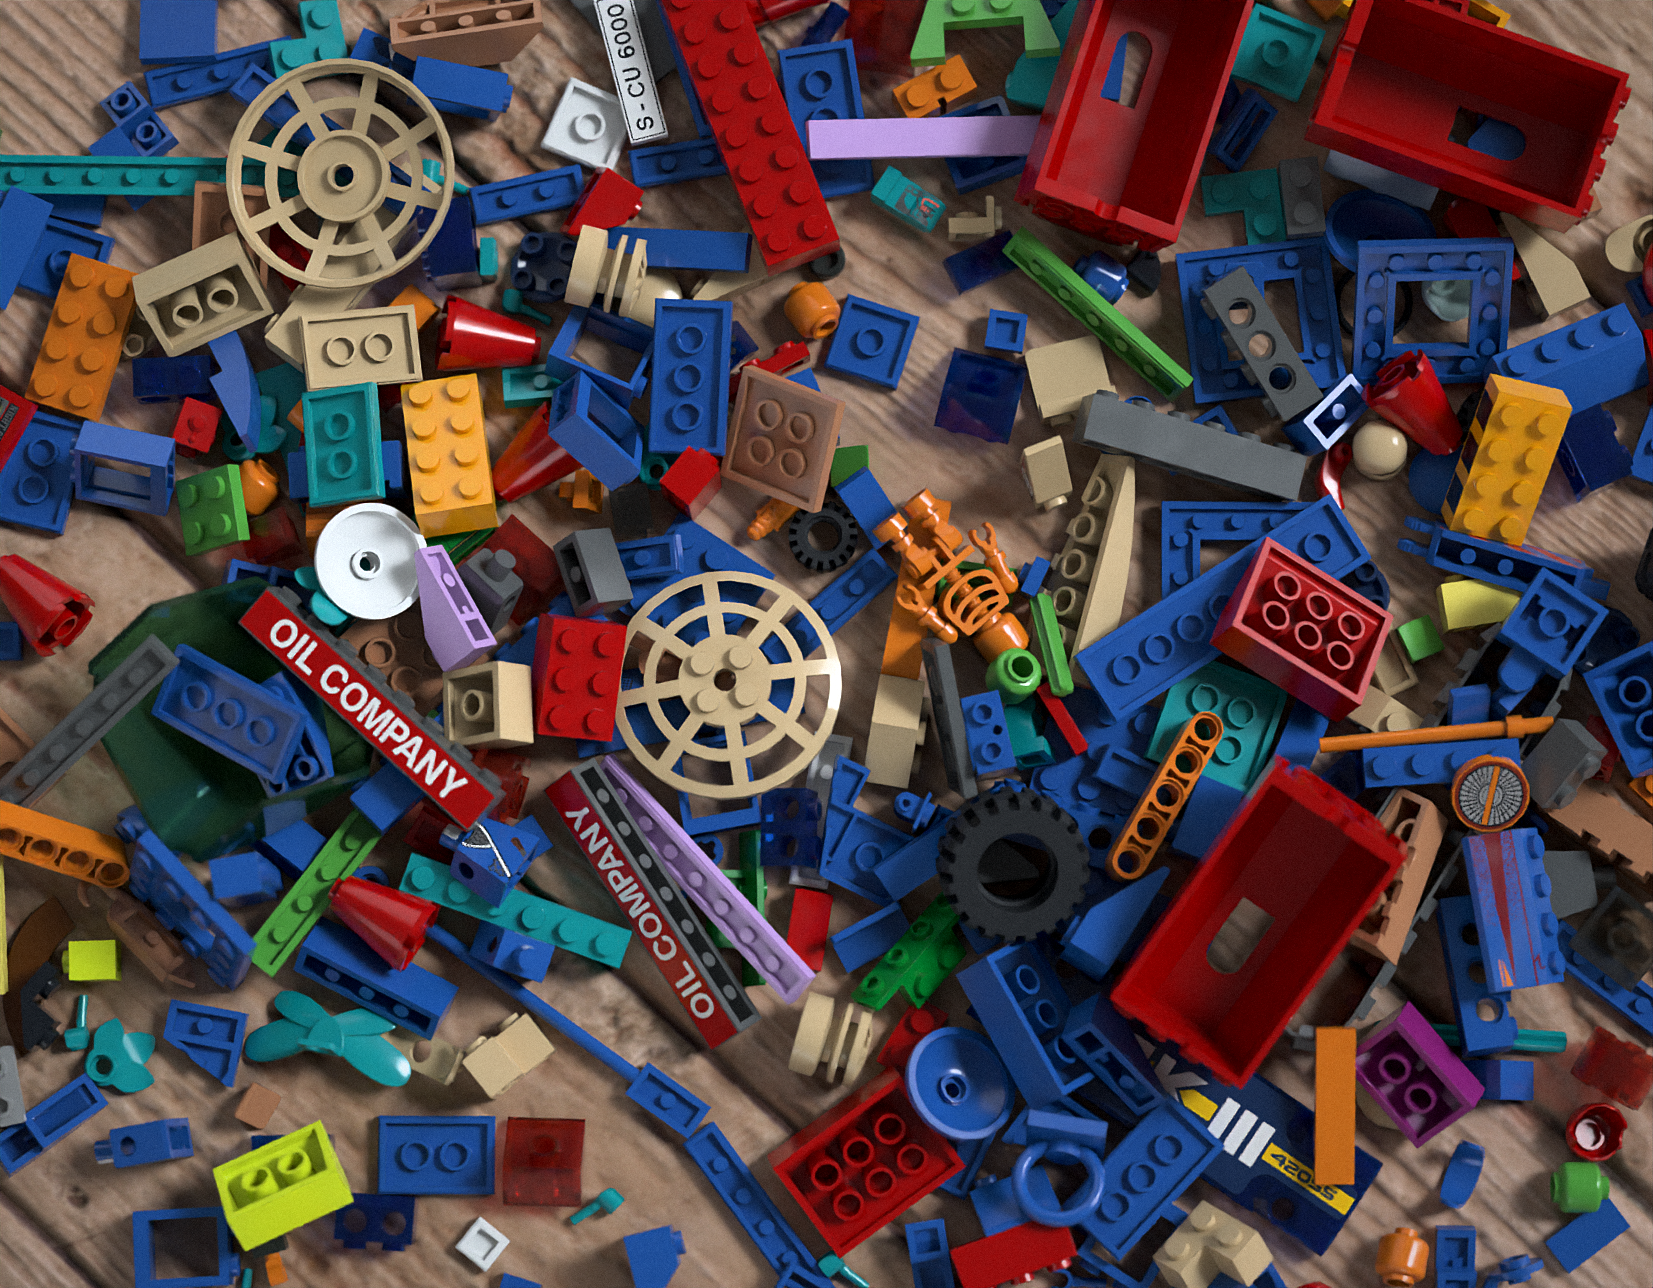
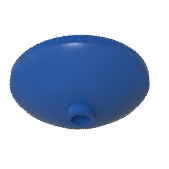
M1369 189L1353 191L1338 198L1327 212L1325 217L1326 229L1323 232L1325 242L1333 256L1354 273H1356L1357 241L1437 239L1435 228L1422 209L1409 206L1401 199L1385 193L1378 194Z
M960 1027L938 1029L919 1041L908 1058L905 1082L910 1102L919 1117L940 1135L957 1141H976L996 1132L1009 1118L1015 1101L1014 1078L1003 1062L996 1046L983 1035ZM945 1088L951 1090L953 1098L947 1094Z

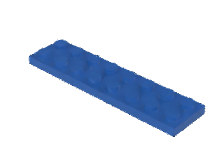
M1331 493L1073 657L1114 723L1224 653L1209 643L1222 611L1263 539L1266 537L1271 538L1336 580H1339L1372 558Z

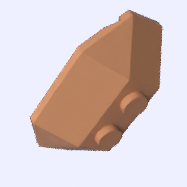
M425 0L409 8L401 16L396 15L389 19L391 45L395 52L413 61L416 60L417 56L472 67L512 61L544 28L540 0Z

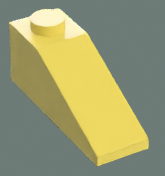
M1463 574L1445 577V584H1440L1436 588L1443 634L1492 627L1498 622L1502 624L1523 592L1480 579L1468 580V576Z

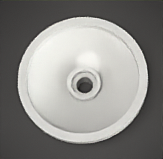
M378 503L355 505L334 516L322 530L314 555L316 576L327 598L343 612L367 620L388 618L407 609L419 597L414 552L420 548H426L427 544L416 524L401 511ZM361 558L369 560V571L361 569L359 564Z

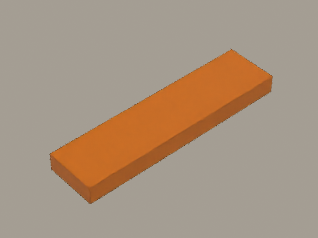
M1315 1027L1313 1182L1315 1185H1354L1355 1027Z

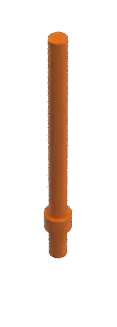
M1521 715L1505 716L1504 721L1318 738V744L1321 754L1362 750L1365 748L1394 747L1506 736L1507 739H1520L1524 737V734L1548 732L1554 725L1553 716L1522 719Z

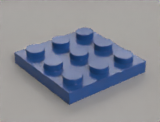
M679 512L664 536L671 534L681 535L684 573L633 581L630 589L634 599L618 610L632 619L649 599L664 588L687 577L706 572L737 571L756 574L774 580L775 574ZM735 581L717 582L720 602L743 603L756 607L767 590L750 583ZM702 584L689 587L672 595L657 606L646 618L665 629L683 613L705 605ZM723 613L725 634L737 635L748 617ZM707 616L687 624L675 636L691 647L710 637Z
M1074 686L1073 692L1067 694L1066 697L1060 698L1089 745L1088 749L1074 759L1048 716L1043 736L1055 748L1056 762L1034 767L1029 789H1033L1038 794L1041 793V790L1058 793L1063 796V802L1077 805L1078 801L1094 804L1101 808L1099 813L1115 816L1117 812L1131 815L1139 800L1092 778L1109 742L1143 758L1160 708L1143 704L1114 723L1094 691Z

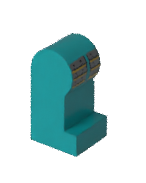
M1032 694L1018 704L1005 703L1004 716L1016 767L1019 770L1055 763V748L1043 736L1042 726L1046 720V711Z

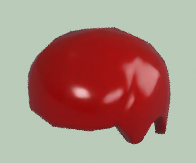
M1603 1102L1586 1103L1575 1109L1570 1115L1566 1124L1565 1139L1569 1149L1576 1157L1587 1162L1606 1161L1622 1148L1623 1133L1628 1126L1618 1108Z

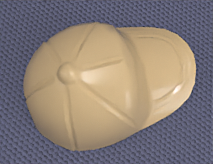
M1653 214L1640 217L1622 225L1608 235L1604 245V252L1607 260L1615 269L1625 272H1643L1645 256L1653 242Z

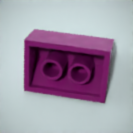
M1407 1001L1381 1020L1356 1044L1355 1078L1417 1149L1474 1109L1485 1090L1410 1001Z

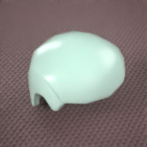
M1471 280L1422 281L1421 293L1423 301L1441 320L1456 322L1467 318Z

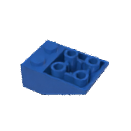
M291 670L279 672L259 684L310 713L283 782L274 784L257 774L274 810L334 776L323 701Z

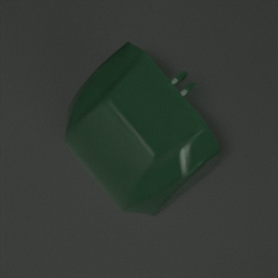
M258 576L149 604L88 662V674L93 675V689L152 633L173 654L177 645L186 644L258 685L279 672L289 670L238 623L267 587L275 586ZM301 602L299 605L308 613L303 602ZM164 678L100 739L150 830L169 851L176 850L192 856V861L200 864L263 839L336 799L369 775L374 746L323 701L334 776L328 780L268 798L256 773L150 714Z

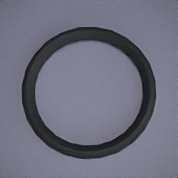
M1349 270L1340 278L1334 291L1339 324L1347 333L1353 336V327L1345 319L1340 304L1344 286L1356 275V273ZM1397 281L1404 293L1405 309L1402 318L1394 326L1393 337L1403 330L1412 313L1413 298L1407 281Z

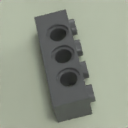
M1239 265L1200 290L1204 296L1199 301L1211 321L1217 317L1224 331L1220 333V337L1231 353L1237 350L1245 363L1240 366V369L1251 386L1258 383L1265 395L1260 398V401L1271 418L1277 415L1280 420L1285 422L1324 397L1244 266ZM1243 302L1247 306L1248 316L1242 323L1235 324L1229 318V309L1232 304ZM1262 334L1268 341V349L1263 355L1254 356L1249 350V342L1255 335ZM1283 367L1288 373V381L1282 388L1274 389L1269 382V375L1273 369Z

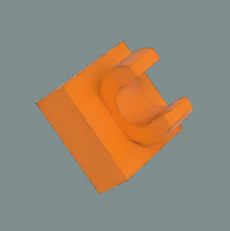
M575 471V483L560 482L559 498H567V501L573 502L574 509L584 513L602 514L604 484L590 471Z

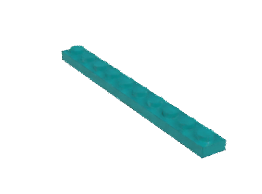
M0 155V190L8 193L12 185L29 194L194 196L196 181L226 183L227 158ZM243 158L241 184L265 186L266 163L253 158ZM282 167L278 168L280 198H293L300 194L297 172ZM335 174L337 186L344 187L350 184L341 175Z

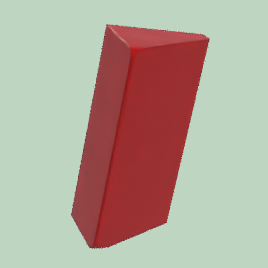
M795 888L786 943L811 970L821 972L834 895Z

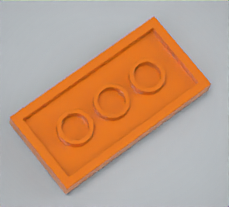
M71 253L24 398L99 422L137 306L132 277L138 275V273Z

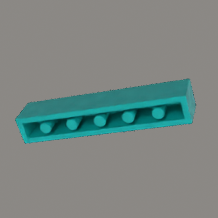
M418 853L411 854L399 890L613 967H621L633 930L515 888L498 909L455 879L450 873L451 865Z

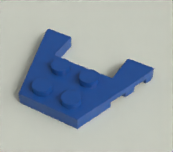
M837 753L834 760L817 873L883 907H887L894 902V899L877 877L872 867L916 837L853 807L870 770ZM938 804L924 832L954 813V811Z

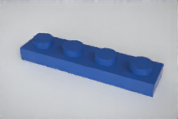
M1519 738L1365 748L1361 750L1364 789L1453 783L1456 772L1467 761L1481 755L1505 757L1511 759L1521 768Z

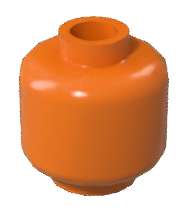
M800 282L790 289L788 293L789 298L784 305V312L801 336L821 339L836 329L839 324L838 318L841 308L824 284L820 282Z
M259 459L257 462L245 460L239 466L246 513L252 516H259L280 495L281 488L279 482L281 477L270 464L262 459Z
M1398 1227L1395 1228V1233L1382 1236L1379 1240L1375 1270L1383 1277L1382 1282L1392 1287L1412 1288L1414 1283L1423 1280L1427 1267L1429 1246L1424 1240L1418 1238L1417 1231L1409 1228Z

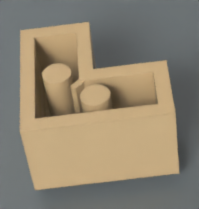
M880 674L864 767L870 770V773L865 782L908 789L910 773L918 775L922 752L914 751L915 744L923 745L927 722L919 720L927 721L931 698L923 697L926 681Z
M514 1013L498 1026L502 1033L497 1037L492 1036L490 1039L481 1036L464 1050L468 1056L462 1060L463 1064L492 1099H498L557 1051L527 1013L522 1017Z
M1202 1200L1154 1254L1153 1259L1167 1282L1173 1287L1207 1288L1220 1272L1249 1287L1269 1265L1273 1257L1256 1230Z

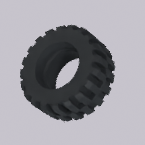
M1011 786L1000 787V794L991 795L989 790L978 794L980 801L971 805L968 800L959 807L962 814L957 819L951 816L945 824L947 834L946 836H940L937 844V849L940 853V856L936 858V871L940 877L939 883L953 912L958 914L962 923L970 930L976 928L982 937L990 940L995 935L999 936L1002 943H1015L1017 936H1022L1025 942L1037 940L1036 933L1045 929L1047 935L1058 930L1055 922L1060 918L1068 922L1075 914L1071 908L1073 903H1082L1086 894L1082 886L1083 883H1088L1090 879V869L1087 866V861L1090 860L1088 848L1084 844L1083 836L1070 815L1063 807L1060 808L1054 799L1043 794L1040 797L1033 789L1022 787L1020 792H1015ZM1014 833L1030 834L1037 837L1046 847L1048 862L1042 877L1034 886L1022 893L1004 896L991 893L981 885L977 875V866L983 852L992 842L1005 835Z

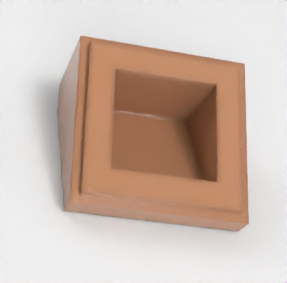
M250 1083L233 1113L235 1114L234 1117L254 1127L264 1129L278 1106L281 1096L260 1083Z

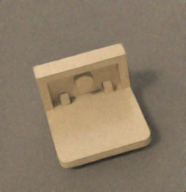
M1094 335L1030 349L1025 354V362L1041 426L1051 423L1052 427H1060L1073 423L1074 418L1078 417L1082 397L1096 393L1099 389L1116 393L1115 385H1110L1099 339Z

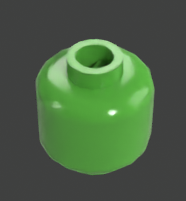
M1010 648L1001 652L987 668L985 680L989 692L999 690L1001 702L1018 704L1026 700L1040 684L1042 672L1039 662L1030 652L1021 648Z
M1592 1162L1562 1163L1557 1172L1551 1173L1552 1203H1557L1560 1210L1565 1213L1596 1212L1601 1205V1201L1608 1200L1609 1198L1608 1176H1602L1598 1165Z

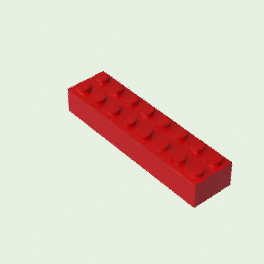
M659 0L768 277L839 251V235L745 1Z

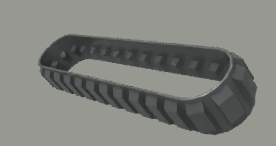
M1496 623L1475 639L1479 647L1477 651L1469 648L1464 652L1453 670L1459 677L1456 683L1448 681L1443 685L1432 703L1439 710L1435 716L1430 713L1426 714L1419 728L1438 727V724L1448 710L1449 689L1461 688L1469 675L1480 678L1485 667L1479 660L1487 647L1495 653L1506 647L1494 638V635L1502 625L1501 623ZM1572 668L1560 680H1557L1548 673L1545 674L1543 684L1551 687L1544 702L1534 700L1528 710L1535 717L1553 716V719L1556 717L1562 707L1556 702V699L1559 695L1569 692ZM1535 733L1524 734V737L1519 739L1520 760L1523 762L1541 740ZM1399 787L1378 788L1371 799L1377 805V808L1371 814L1379 819ZM1466 825L1462 832L1453 829L1447 837V840L1453 847L1441 865L1433 862L1429 873L1433 879L1420 898L1399 956L1406 955L1418 936L1411 930L1416 921L1421 924L1425 923L1437 906L1438 901L1432 897L1437 889L1440 891L1446 890L1459 871L1453 863L1457 856L1462 859L1465 858L1461 838L1477 836L1473 828ZM1384 959L1380 963L1370 960L1364 969L1371 976L1359 996L1349 993L1343 1002L1350 1008L1344 1020L1339 1024L1332 1018L1323 1026L1349 1027L1355 1019L1360 1022L1364 1021L1376 1002L1370 994L1375 986L1380 989L1385 988L1397 967ZM1301 1025L1298 1033L1293 1032L1287 1026L1281 1033L1284 1037L1290 1039V1048L1315 1052V1037H1313L1312 1026Z

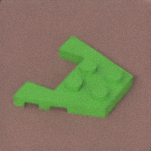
M928 0L910 54L911 66L946 65L945 30L1023 24L1026 58L1061 56L1060 42L1040 0Z

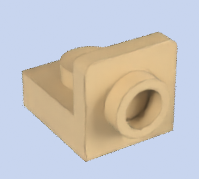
M994 195L986 196L985 217H978V213L961 212L956 214V218L948 219V242L994 241L995 229H1002L1001 206H994Z

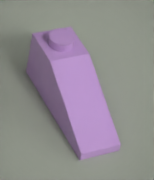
M437 545L420 548L414 552L425 639L432 650L433 658L441 666L443 672L465 668L497 645V642L444 547Z

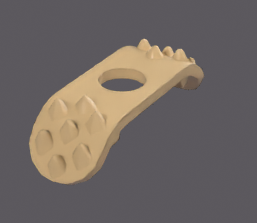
M400 1025L380 1035L406 1057L411 1069L449 1086L450 1083L456 1081V1073L462 1071L460 1064L465 1059V1051L434 1036L429 1041ZM427 1041L431 1046V1054L426 1061L418 1063L413 1058V1049L418 1042Z

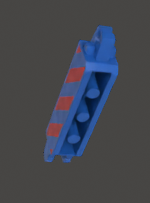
M1410 515L1405 517V526L1415 531L1431 534L1429 544L1417 542L1410 538H1400L1397 548L1425 557V562L1432 566L1524 592L1534 575L1544 567L1586 596L1604 601L1607 599L1611 586L1610 582L1593 577L1594 569L1587 567L1583 560L1524 543L1521 547L1451 531L1448 529L1445 520L1436 518V522Z

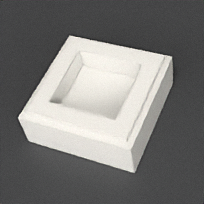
M480 1216L455 1248L486 1272L510 1243V1240Z

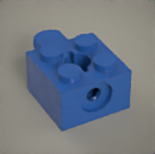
M1544 567L1541 568L1534 575L1494 635L1495 639L1511 649L1498 669L1497 678L1500 685L1509 692L1522 693L1533 686L1542 671H1545L1557 680L1565 677L1609 610Z

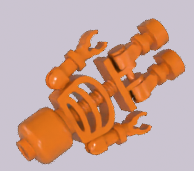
M928 488L922 489L916 495H913L901 508L910 519L920 516L922 518L920 521L921 525L925 529L929 527V531L933 536L930 540L933 547L930 550L923 546L919 548L916 544L912 543L914 538L910 532L905 534L903 531L908 524L899 512L891 514L872 530L882 543L891 539L893 542L891 547L895 552H901V556L905 561L904 566L912 577L917 579L920 575L923 576L929 570L931 571L926 578L917 584L921 591L928 590L943 577L944 580H947L946 583H949L939 597L937 609L933 605L927 606L921 598L920 592L912 585H903V589L910 592V601L913 603H904L900 596L892 597L896 606L917 617L916 622L922 627L926 625L935 633L934 637L948 644H953L956 642L958 635L962 637L969 636L976 631L973 643L989 665L1001 652L1007 649L1021 648L1025 650L1028 647L1031 637L1012 613L1006 612L1001 614L999 612L1009 603V598L1006 594L1014 593L1019 583L1014 572L1009 570L1004 561L1007 557L1003 550L999 551L997 547L996 533L990 523L984 522L981 525L986 530L987 536L984 539L985 541H981L977 537L976 530H969L968 536L971 543L984 554L986 559L983 562L986 568L991 567L993 572L987 569H980L960 575L961 573L955 567L975 550L970 544L963 546L956 553H952L954 549L962 544L963 537L954 526H949L941 519L943 514L938 508L933 509L932 505L936 502V499ZM937 554H939V556L944 561V563H942L941 565L935 558ZM978 577L986 584L972 588L967 583L971 578ZM984 591H989L992 594L991 597L980 600V597H977V595ZM956 593L959 599L950 608L952 596ZM964 608H969L961 618V614Z

